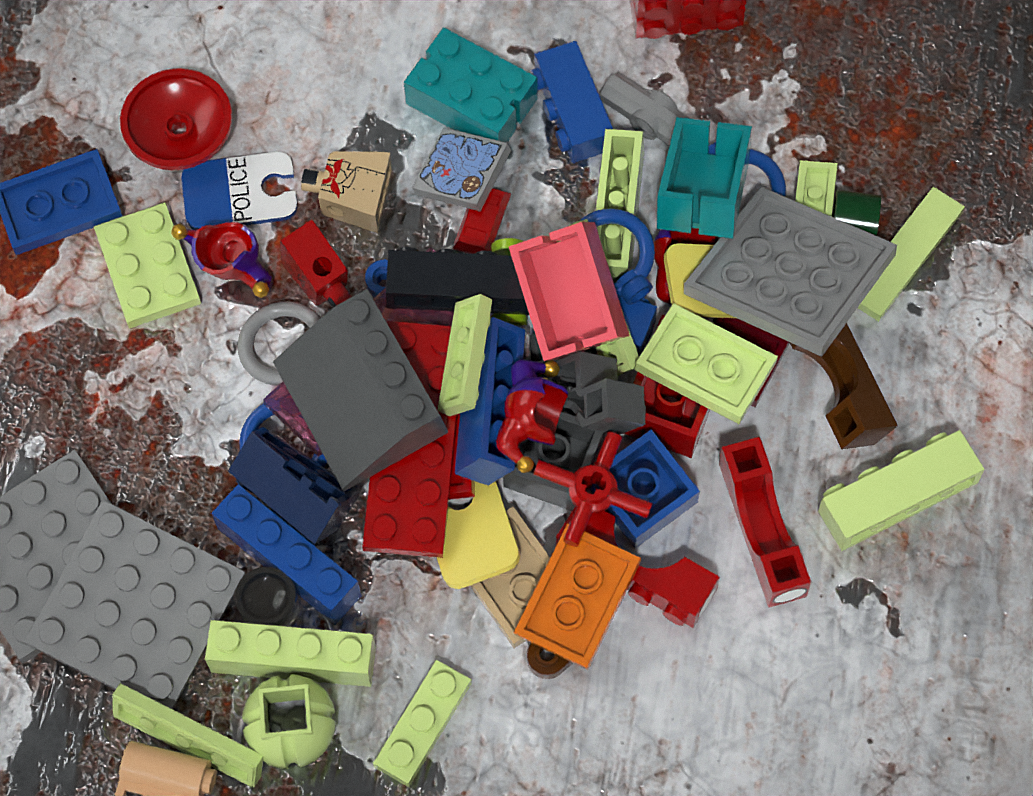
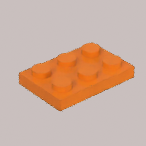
M567 523L513 633L588 670L641 563V558L585 531L578 547L568 545L563 541L570 525Z

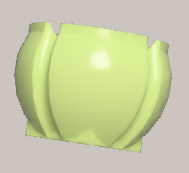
M290 674L287 680H282L280 676L272 677L261 683L246 701L242 713L243 722L248 724L243 729L244 737L250 749L263 755V761L268 765L289 769L291 763H296L299 767L306 766L317 760L327 750L333 740L336 731V722L331 718L335 713L333 702L322 686L310 678L296 674ZM305 700L307 729L269 733L268 703Z

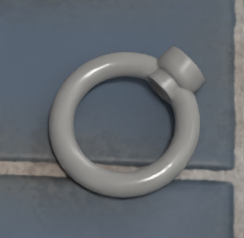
M291 301L272 303L257 310L245 322L238 338V355L241 364L252 377L270 385H285L277 370L263 366L256 359L253 352V341L256 333L265 323L278 317H294L302 320L311 328L321 317L304 304Z

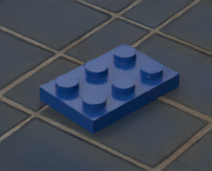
M98 149L0 183V214L15 255L123 217Z

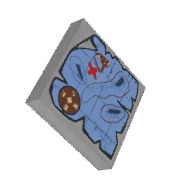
M443 128L412 189L415 195L481 211L511 149L508 143Z

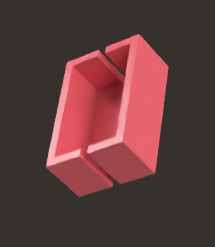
M579 222L550 232L549 236L541 235L509 246L543 361L557 360L578 351L588 350L590 347H597L630 336L595 222Z

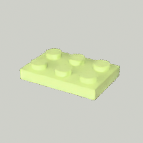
M166 203L94 226L129 329L201 304L180 242L171 234L174 225Z
M673 303L636 361L635 371L740 424L774 368L778 356Z

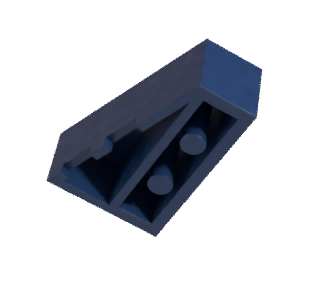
M264 427L250 433L228 470L236 478L237 484L245 490L253 492L314 544L338 530L360 494V491L354 487L343 491L332 472Z

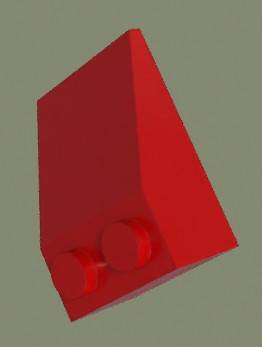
M661 315V318L658 322L655 331L657 330L665 315ZM637 372L633 384L644 386L645 425L623 434L638 439L649 430H652L667 450L692 459L710 409Z

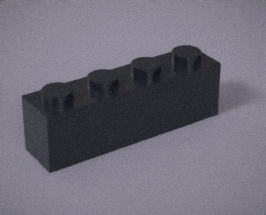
M413 247L388 250L386 308L454 311L456 302L482 294L492 299L490 313L529 315L511 256L497 255L492 251H478L475 254L458 253L452 249L425 252Z

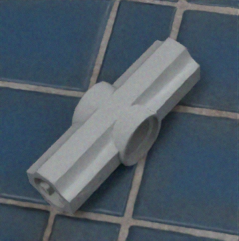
M619 72L610 76L600 93L601 101L629 119L635 131H643L644 138L649 140L658 138L669 146L676 118H689L678 111L675 102L665 93L657 90L650 93Z

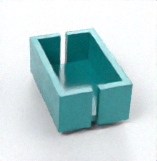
M444 27L426 50V59L421 57L403 82L406 104L453 130L508 143L517 130L516 122L521 124L538 100V81L536 76Z
M676 118L658 192L657 229L691 233L692 228H698L701 235L733 239L750 161L752 126L718 122L715 155H710V121Z

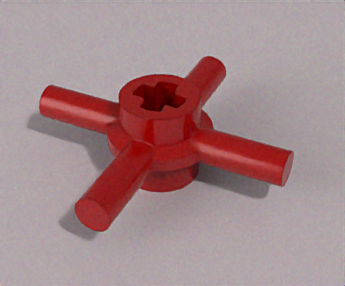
M607 432L595 464L584 466L575 473L539 460L536 465L534 475L569 488V496L577 507L563 540L568 545L578 547L591 514L602 512L611 505L648 518L653 503L617 490L616 479L609 471L622 441V437L617 433ZM592 484L600 486L594 494L587 493V488L589 489Z

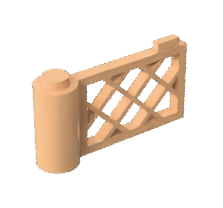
M130 741L121 760L119 782L115 796H126L127 792L142 796H204L205 793H212L216 782L217 770L211 769L212 762L209 759Z

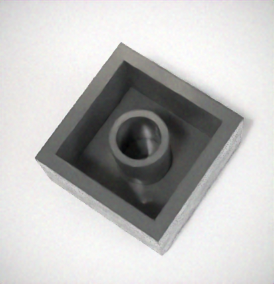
M561 412L554 434L556 437L554 445L550 446L529 439L522 441L519 444V449L524 456L532 458L534 466L530 472L522 473L518 470L515 463V469L503 476L504 487L573 511L575 505L569 496V488L534 475L536 465L539 460H542L573 473L584 466L594 465L605 440V432L583 428L575 420L576 416Z

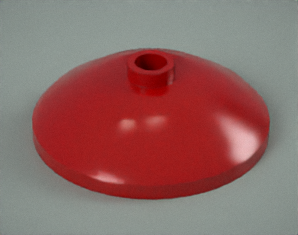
M182 68L163 70L140 81L126 97L120 114V128L129 150L142 162L164 170H183L206 162L223 147L232 127V109L223 88L208 75ZM178 129L186 130L184 133L175 134V131Z

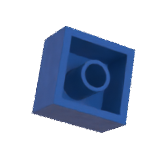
M649 430L615 455L609 471L616 479L617 490L653 503L648 518L613 505L605 510L615 516V524L636 549L697 504L700 491L652 430ZM592 484L589 490L594 494L600 486Z

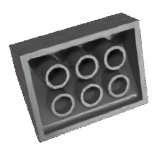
M368 289L333 307L273 361L343 491L350 489L448 433L441 416Z

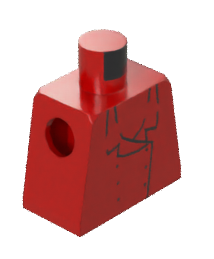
M312 219L280 240L281 264L314 305L318 306L327 300L333 308L352 297L345 288L348 279L346 266Z

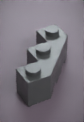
M535 333L531 334V360L546 363L547 361H543ZM590 347L588 350L578 351L569 356L553 360L560 367L557 376L549 378L544 374L537 375V377L547 378L568 390L569 394L563 407L571 409L576 414L575 420L583 428L623 434L645 425L644 386L619 381L617 376V359L592 354Z

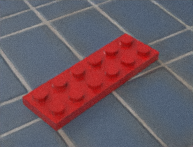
M387 321L405 356L435 408L438 410L452 326ZM438 411L448 433L370 477L362 545L363 551L443 558L457 414L448 416Z

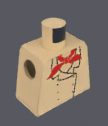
M333 151L328 156L325 171L304 169L301 190L319 193V204L323 215L372 232H378L393 171L391 154L389 152Z

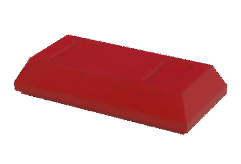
M492 188L481 211L467 208L452 249L467 254H475L478 251H491V245L495 242L511 193Z

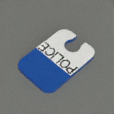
M269 152L208 160L195 167L184 169L181 178L185 217L188 226L193 230H198L205 225H218L226 222H238L247 226L290 219L297 211L296 191H287L279 196H269L262 191V185L271 177H280L282 179L294 178L291 158L283 152Z

